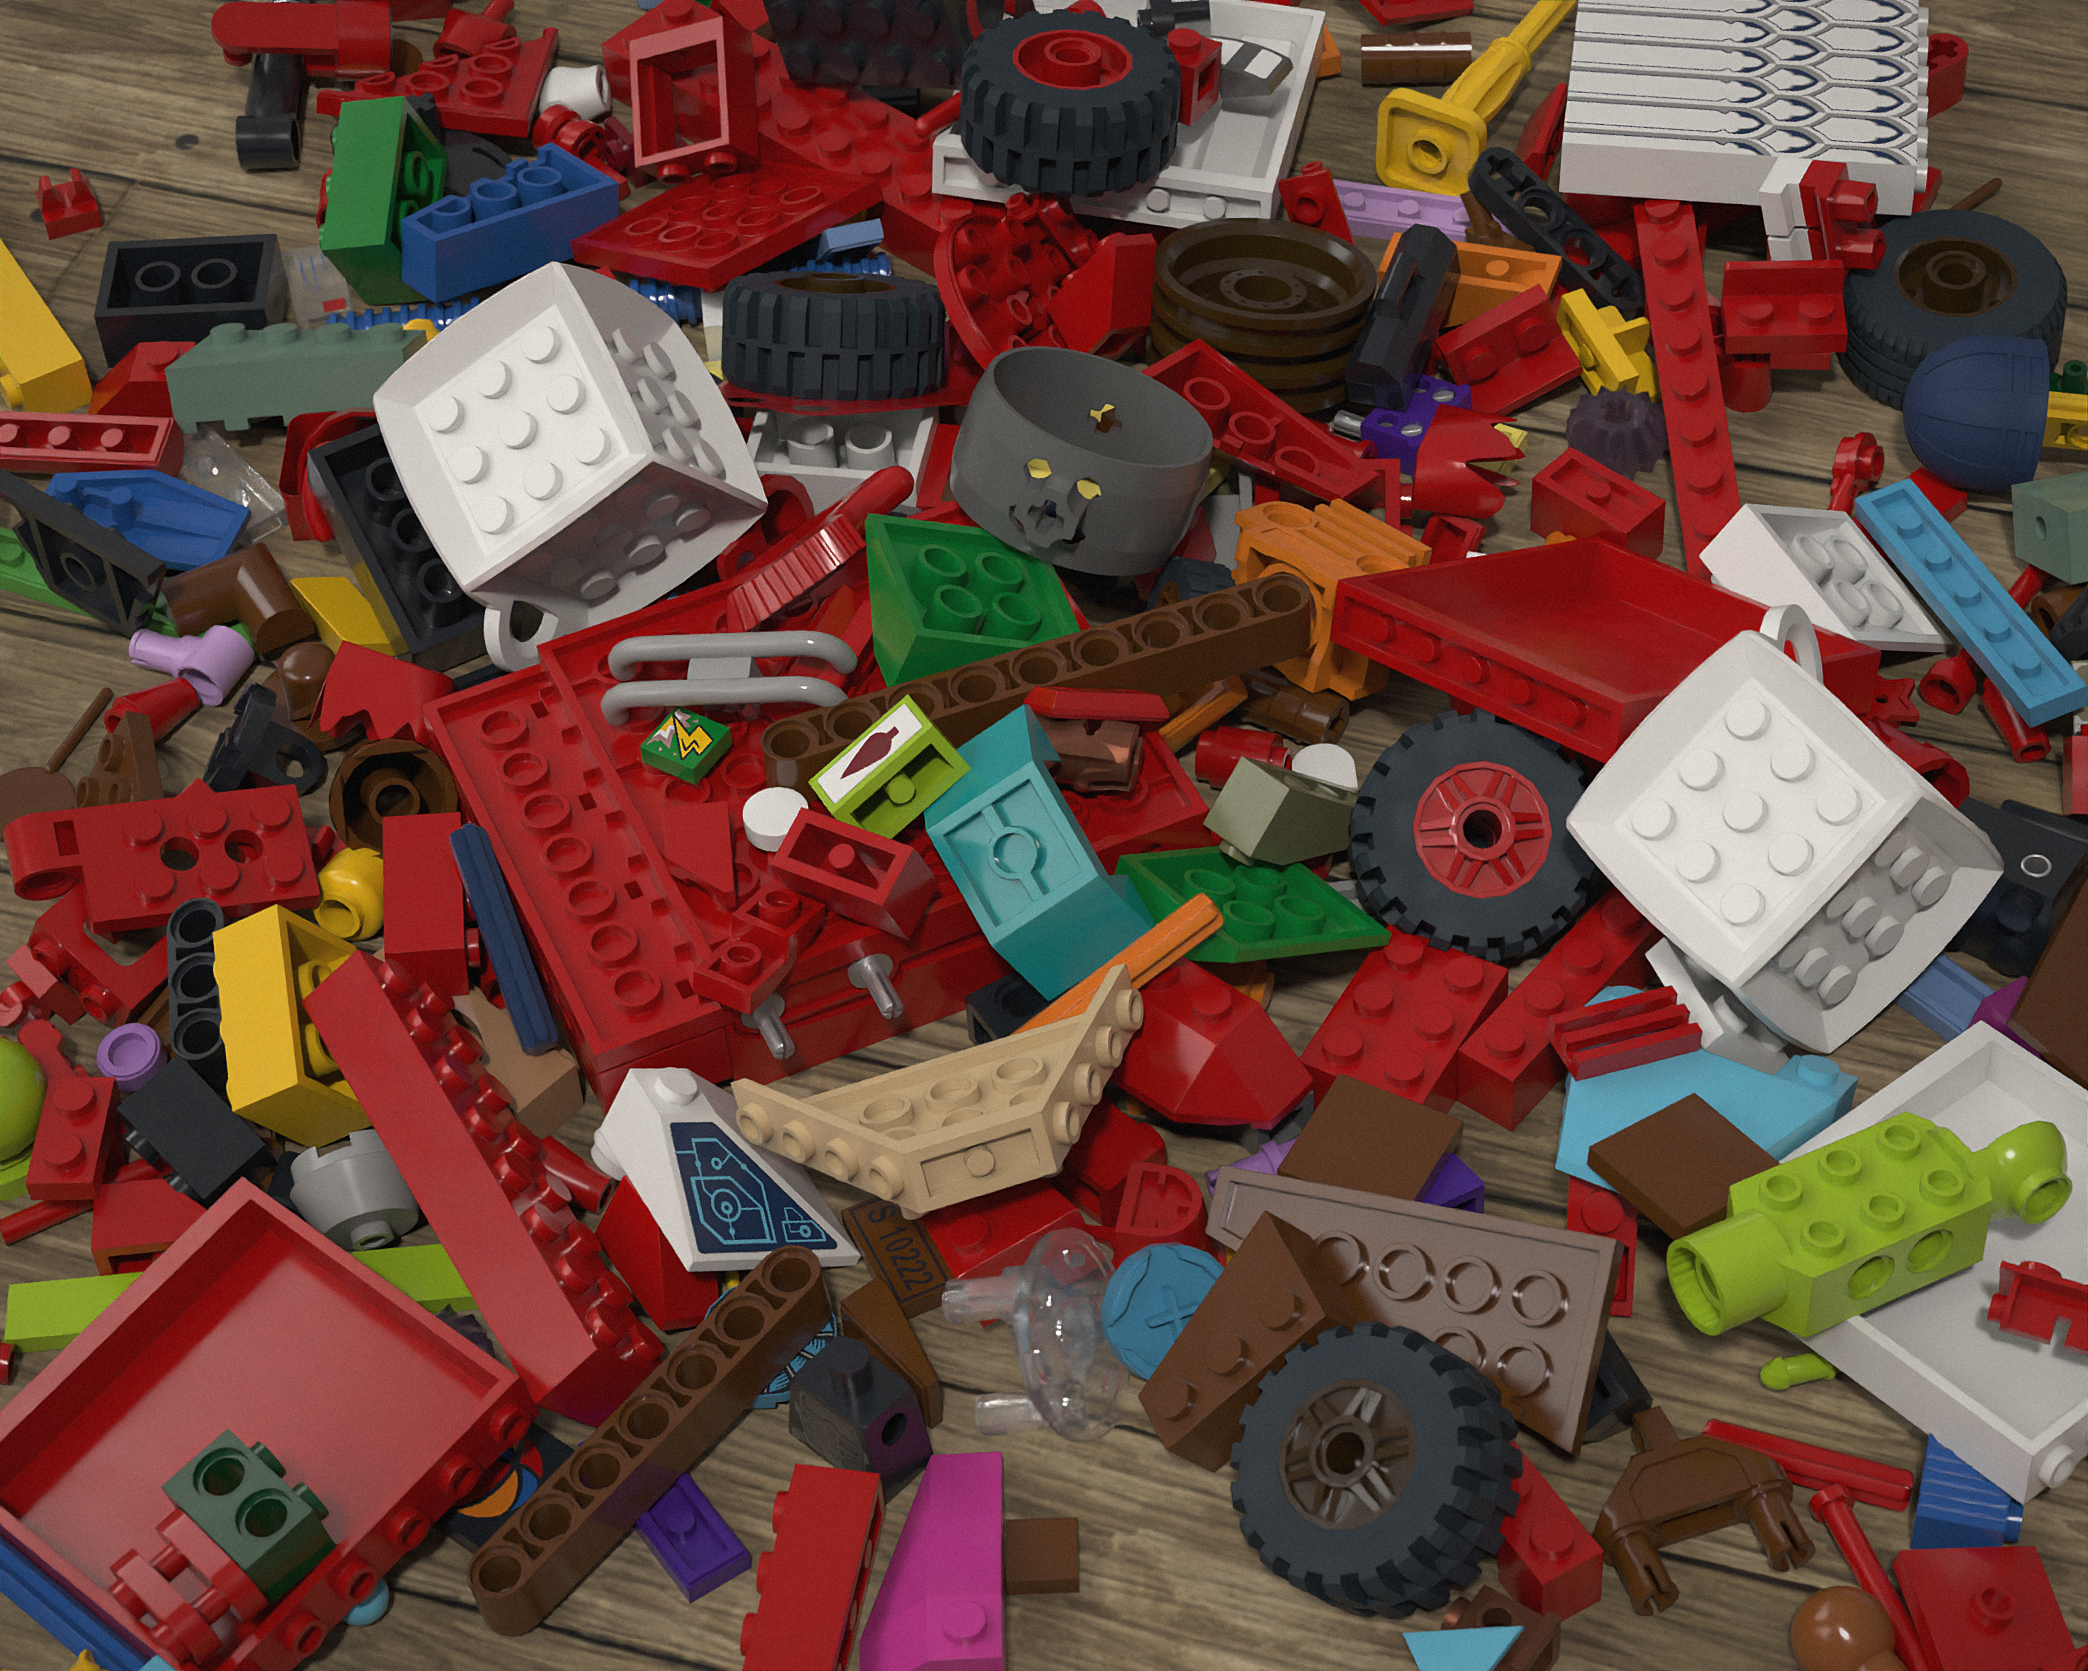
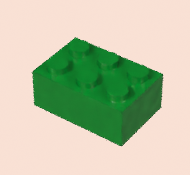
M404 96L342 102L339 125L334 128L332 134L335 154L332 174L326 179L328 204L325 224H322L319 229L320 249L323 255L331 261L345 278L346 282L353 287L368 306L429 300L402 282L401 220L443 198L448 153Z

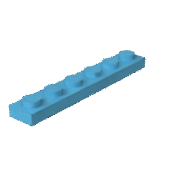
M1910 478L1854 499L1856 518L2030 728L2088 705V686Z

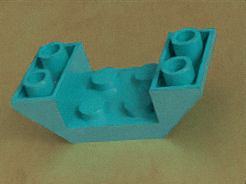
M1023 704L956 749L972 769L924 810V819L927 834L991 946L1048 1001H1054L1156 924L1128 875H1108L1048 771V769L1059 763L1061 759L1030 705Z

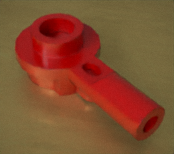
M1859 432L1855 437L1845 436L1840 441L1832 467L1833 482L1830 487L1832 499L1827 510L1845 511L1850 517L1855 507L1854 499H1856L1858 492L1867 491L1873 482H1877L1881 478L1885 455L1883 448L1877 446V441L1873 434Z

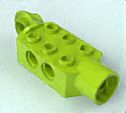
M1907 1111L1730 1185L1725 1220L1675 1240L1670 1244L1667 1252V1270L1673 1292L1688 1319L1700 1331L1710 1336L1718 1335L1759 1317L1804 1338L1810 1337L1983 1261L1988 1225L1993 1220L1998 1218L2006 1220L2020 1218L2026 1225H2037L2052 1218L2063 1208L2072 1192V1181L2066 1175L2068 1165L2065 1140L2053 1123L2038 1120L2020 1125L2008 1133L2002 1134L1990 1143L1988 1147L1973 1153L1946 1127L1936 1126L1931 1120Z

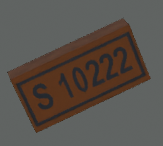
M879 1196L841 1210L843 1226L861 1254V1259L871 1278L875 1279L879 1276L884 1278L907 1319L960 1298L958 1283L921 1218L913 1220L903 1218L898 1204L883 1200Z

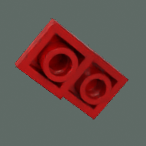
M768 882L732 914L731 937L693 970V992L751 1015L777 988L799 959L825 916V904L800 895L789 888Z

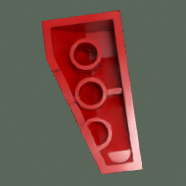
M1200 338L1141 371V373L1157 380L1179 394L1203 416L1213 435L1212 457L1328 502L1338 498L1347 502L1377 483L1380 475L1378 472Z

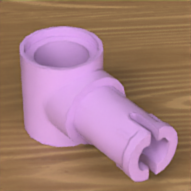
M218 625L209 628L202 638L193 635L175 638L143 628L134 633L129 644V656L134 658L131 661L134 666L170 673L175 679L178 677L186 679L196 691L199 703L206 706L221 704L255 659L250 643L242 635L231 628Z

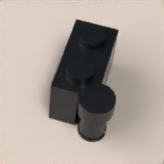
M179 1054L117 1108V1115L130 1129L123 1135V1138L149 1166L160 1158L174 1173L166 1180L167 1183L177 1193L183 1192L198 1204L203 1203L207 1209L242 1176L257 1186L277 1166V1161L266 1144L236 1113L232 1112V1109Z

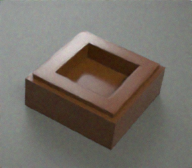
M1078 1517L1005 1520V1581L1007 1595L1080 1592Z

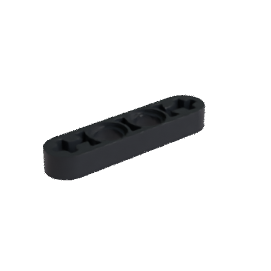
M1491 147L1484 150L1468 173L1467 182L1473 195L1514 236L1534 247L1536 253L1562 256V267L1557 278L1572 292L1583 288L1596 310L1607 306H1614L1625 322L1631 321L1645 303L1646 288L1641 276L1517 155L1501 147ZM1497 173L1502 176L1496 180L1490 177L1496 175ZM1517 192H1520V196L1514 201L1513 197ZM1535 207L1542 210L1547 215L1550 224L1541 226L1533 223L1525 215L1524 208ZM1567 246L1580 248L1589 257L1590 264L1579 265L1568 258L1564 248ZM1599 270L1602 272V275L1596 281L1593 277ZM1620 292L1624 296L1616 299L1612 295Z

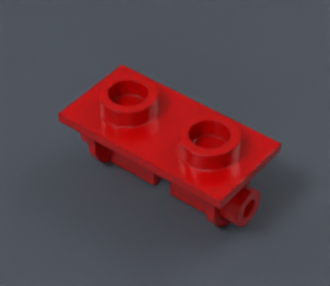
M1313 161L1300 168L1302 175L1279 180L1278 189L1290 222L1326 231L1357 247L1337 193L1332 172L1328 168L1324 169L1322 161Z
M1043 191L1039 195L1031 193L1027 196L1024 192H1017L1006 201L1007 216L1016 217L1024 225L1028 234L1038 242L1048 238L1049 241L1042 244L1044 247L1052 245L1063 253L1069 263V274L1080 269L1095 254L1093 249L1099 242V239L1092 230H1084L1074 216L1069 198L1055 197V193Z
M2001 1261L1999 1293L1994 1292L1987 1320L1999 1323L2000 1332L2013 1334L2050 1345L2057 1321L2070 1324L2064 1350L2088 1356V1285L2062 1278L2059 1271L2043 1263L2023 1261L2016 1265Z

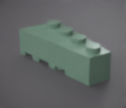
M228 323L216 326L210 330L208 337L165 368L174 418L184 435L198 433L200 425L206 421L224 420L226 431L250 429L251 423L264 421L274 416L283 415L284 426H288L294 417L303 413L340 412L352 407H374L372 403L374 392L411 356L427 344L426 330H403V325L400 323L378 324L368 330H350V325L346 323L326 324L315 330H298L297 325L293 323L274 324L263 330H245V325L241 323ZM358 417L359 420L377 419V417Z

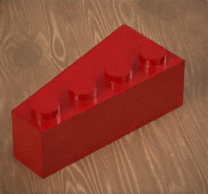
M1041 1177L929 1211L921 1217L922 1222L983 1328L1105 1259L1079 1209Z

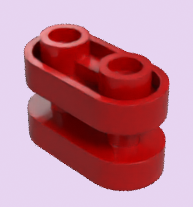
M177 1507L155 1527L156 1532L167 1546L150 1562L134 1548L127 1551L109 1567L117 1581L108 1588V1591L136 1622L148 1614L157 1623L149 1632L178 1665L188 1656L198 1665H202L223 1646L220 1638L210 1627L228 1610L246 1625L269 1603L244 1571L194 1521ZM186 1568L208 1588L191 1604L169 1584Z

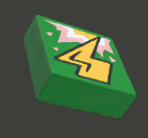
M676 706L640 746L643 763L696 785L733 743L729 727Z

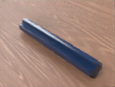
M474 823L464 824L460 829L451 832L449 845L515 1034L523 1052L531 1053L533 1056L545 1054L547 1050L557 1046L559 1035L486 829L478 827Z

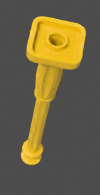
M1539 0L1508 37L1497 38L1489 44L1488 49L1461 74L1441 99L1407 88L1392 90L1380 103L1378 109L1375 166L1380 179L1391 188L1460 197L1461 194L1470 191L1467 182L1468 173L1479 155L1486 150V125L1506 104L1521 80L1530 73L1532 56L1573 10L1579 0Z

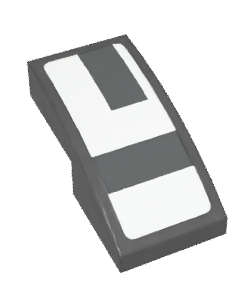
M1201 35L1222 43L1219 82L1221 99L1269 96L1294 69L1291 58L1261 45L1240 39Z

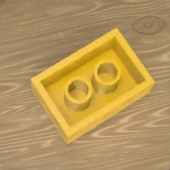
M278 904L213 932L215 952L213 973L219 988L222 1015L220 1034L225 1044L229 1078L226 1084V1091L232 1105V1112L309 1148L316 1146V1149L346 1137L349 1133L372 1126L368 1116L301 1003L357 950L356 946Z

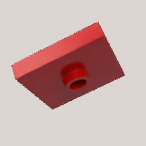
M2036 1546L1900 1550L1892 1565L1930 1671H2039L2040 1665L2076 1650Z

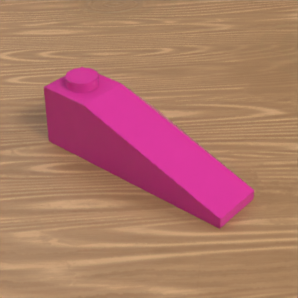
M1002 1451L930 1456L859 1641V1671H1007Z

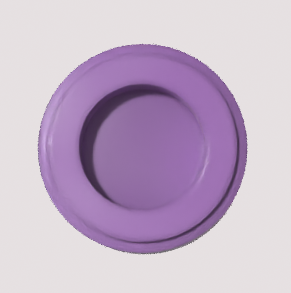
M130 1023L112 1030L102 1040L96 1059L98 1067L105 1077L116 1078L120 1091L134 1092L167 1064L168 1056L164 1044L152 1028L140 1023Z

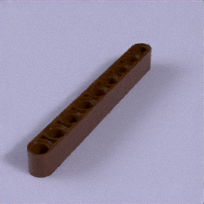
M1269 575L844 700L838 705L820 707L771 723L763 731L760 738L767 788L784 787L795 790L806 799L807 803L819 800V796L808 781L907 694L948 738L952 745L958 749L994 725L996 721H1000L1011 710H1016L1022 706L1023 700L1035 686L1137 689L1158 694L1162 698L1293 659L1303 654L1309 648L1312 640L1311 593L1309 586L1303 579L1294 575Z

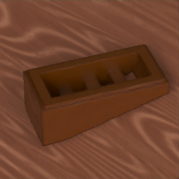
M876 1277L840 1301L843 1335L865 1343L872 1356L908 1381L915 1391L924 1424L932 1429L943 1422L938 1377L889 1284L886 1283L883 1277Z

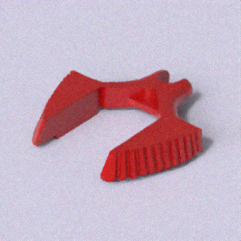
M899 465L890 466L875 472L842 498L805 523L780 533L725 580L764 567L725 597L727 633L746 632L767 617L773 622L846 565L844 562L867 545L862 537L865 535V521L868 514L888 515L912 494L914 479L911 472Z

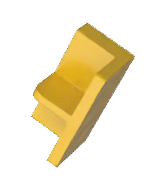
M1583 288L1562 295L1556 315L1557 321L1564 337L1582 364L1583 373L1580 374L1581 378L1606 416L1609 418L1662 400L1658 370L1645 352V346L1651 331V324L1647 318L1640 317L1625 322L1614 306H1607L1596 310Z

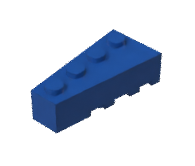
M549 142L538 148V159L529 164L528 160L519 158L506 165V176L498 180L482 177L471 183L470 194L466 197L448 195L402 219V282L435 303H447L458 299L459 295L477 289L500 286L505 280L533 272L552 261L562 262L574 258L569 241L618 217L619 182L554 143Z

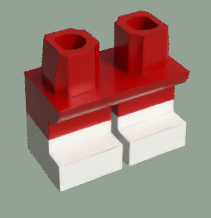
M1779 156L1758 191L1766 234L1770 235L1767 240L1771 261L1839 259L1844 263V280L1850 269H1877L1887 249L1884 231L1861 229L1857 225V222L1870 223L1877 212L1878 194L1876 183L1850 180L1847 163Z

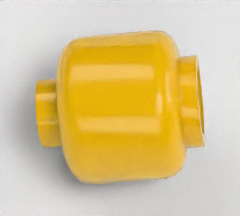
M346 848L339 851L317 875L320 899L318 907L311 908V911L323 929L344 940L362 941L374 936L384 925L383 860L373 857L380 854V852L369 848H361L354 851Z

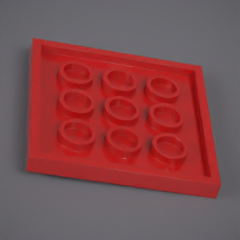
M759 158L739 163L738 168L732 172H703L693 177L690 181L684 182L569 242L575 262L600 268L608 266L610 271L617 270L634 274L635 278L639 279L655 278L668 281V284L672 286L688 285L702 288L705 293H717L724 291L731 279L733 280L735 277L751 271L822 233L825 229L845 221L884 199L877 178Z

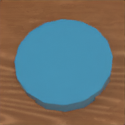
M1178 1242L1150 1244L1127 1257L1110 1278L1101 1304L1102 1332L1113 1357L1132 1374L1150 1379L1225 1268L1209 1253Z

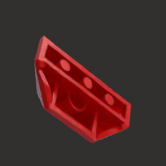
M1183 956L1138 989L1143 1001L1142 1025L1139 1030H1135L1123 1052L1120 1065L1114 1068L1108 1079L1174 1122L1220 1126L1251 1123L1252 1128L1272 1130L1314 1089L1313 1077L1261 1004Z

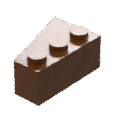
M1264 1210L1138 1395V1398L1167 1451L1215 1473L1231 1459L1233 1442H1242L1245 1428L1238 1423L1246 1404L1254 1407L1263 1390L1257 1387V1385L1269 1370L1273 1369L1280 1372L1288 1364L1284 1357L1286 1353L1303 1341L1313 1347L1318 1345L1317 1335L1322 1331L1342 1325L1353 1332V1326L1361 1322L1311 1235Z

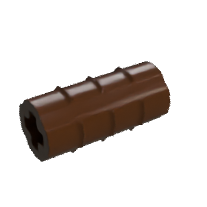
M1442 30L1441 33H1418L1415 31L1408 34H1391L1388 31L1386 34L1361 35L1362 84H1387L1390 86L1393 83H1414L1417 85L1418 83L1441 82L1444 85L1446 82H1455L1472 64L1471 32H1445Z
M1268 666L1239 674L1246 687L1248 698L1228 712L1229 714L1239 717L1244 723L1250 721L1267 728L1269 732H1278L1294 738L1298 744L1304 742L1309 745L1321 743L1336 745L1341 739L1350 714L1349 700L1325 690L1311 693L1290 681L1285 675L1270 670Z

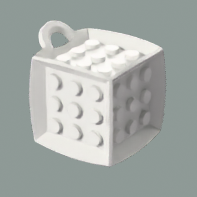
M552 261L511 283L451 323L411 356L374 392L372 403L376 417L407 498L436 551L461 589L470 598L486 607L484 638L487 652L492 662L499 669L513 673L539 664L536 648L539 644L560 638L564 634L568 635L632 613L647 606L687 580L713 560L731 542H735L767 510L768 502L762 483L734 416L700 356L677 323L657 305L628 286L585 268ZM514 601H524L544 613L537 633L526 642L518 641L511 630L510 619Z
M1796 604L1771 607L1764 616L1760 632L1753 630L1741 631L1684 679L1626 739L1598 773L1566 818V828L1587 855L1655 927L1690 958L1730 988L1739 1000L1772 1031L1794 1045L1820 1055L1833 1052L1869 1023L1909 986L1956 935L2004 872V861L1987 836L1972 821L1960 813L1926 779L1885 746L1854 713L1823 684L1821 655L1813 625L1803 608ZM1787 640H1790L1792 643L1796 663L1784 654V644Z

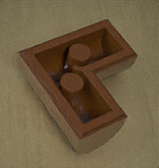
M257 543L163 580L158 596L159 604L179 638L187 635L194 636L209 630V628L215 625L219 626L238 619L256 651L261 655L315 633L310 616L265 543Z

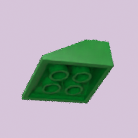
M868 514L865 521V537L874 654L887 688L1081 631L1052 563L1033 557L1006 544L983 528Z
M1219 846L1119 855L1114 874L1128 875L1156 925L1199 893H1205L1215 902L1222 912L1225 922L1221 928L1183 955L1188 960L1238 963L1385 946L1389 944L1392 934L1299 861L1279 865L1257 859L1253 866H1249L1232 858L1222 851Z

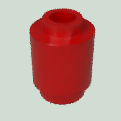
M1221 725L1216 731H1203L1196 749V777L1200 780L1209 781L1212 788H1224L1241 756L1289 770L1292 768L1291 748L1284 747L1283 738L1279 733Z

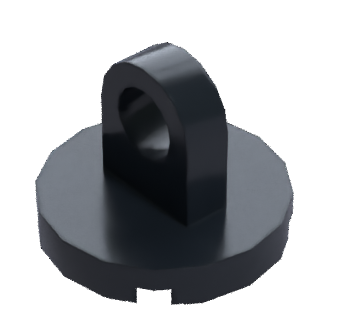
M254 682L245 688L234 705V714L237 717L231 728L226 727L224 733H220L202 779L215 793L236 791L241 781H244L258 788L295 784L298 797L311 789L322 774L323 761L320 751L315 744L302 734L270 720L277 693L274 690ZM285 753L295 757L302 766L303 776L294 778L281 772L275 760L276 754Z

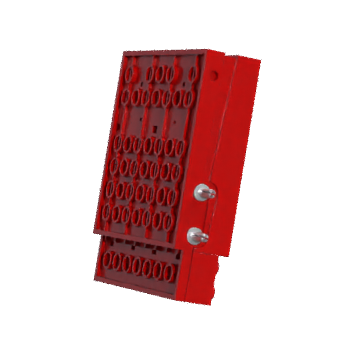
M956 500L905 517L982 528L964 512ZM866 546L844 562L846 565L776 620L771 622L767 617L746 632L806 630L823 601L843 583L864 600L870 601ZM764 567L536 646L539 664L421 704L430 748L444 761L453 776L458 793L456 812H461L462 825L474 823L476 826L486 829L540 985L605 1117L630 1069L687 1068L712 1084L726 1079L731 1084V1082L747 1078L761 1085H766L966 1010V995L1016 971L989 943L927 834L923 811L892 838V840L914 847L939 881L909 940L825 909L823 920L799 959L777 988L751 1015L693 992V970L731 937L732 914L768 882L789 888L770 865L777 852L765 851L754 846L747 839L743 821V808L749 798L759 791L768 789L760 738L763 731L775 721L760 709H753L750 703L746 704L743 710H729L726 704H721V708L718 711H705L701 705L680 706L729 727L733 743L696 785L642 762L640 746L676 706L628 708L630 715L628 721L618 727L607 723L601 710L603 696L610 688L618 684L634 681L687 680L690 660L635 663V676L629 681L622 682L614 678L610 672L608 655L617 643L627 638L727 633L725 597ZM1058 577L1080 630L1092 628ZM789 657L756 658V664L763 677H778ZM877 659L854 697L887 688ZM1087 720L1091 736L1102 726V722L1105 720ZM1113 720L1138 724L1140 726L1138 737H1143L1142 762L1138 780L1132 792L1120 790L1082 792L1073 789V784L1056 783L1108 875L1115 874L1119 855L1202 848L1211 845V829L1203 824L1210 810L1152 721ZM821 799L807 803L809 810L836 819ZM728 800L737 907L727 908L717 902L715 894L697 883L687 884L668 873L664 850L662 808Z

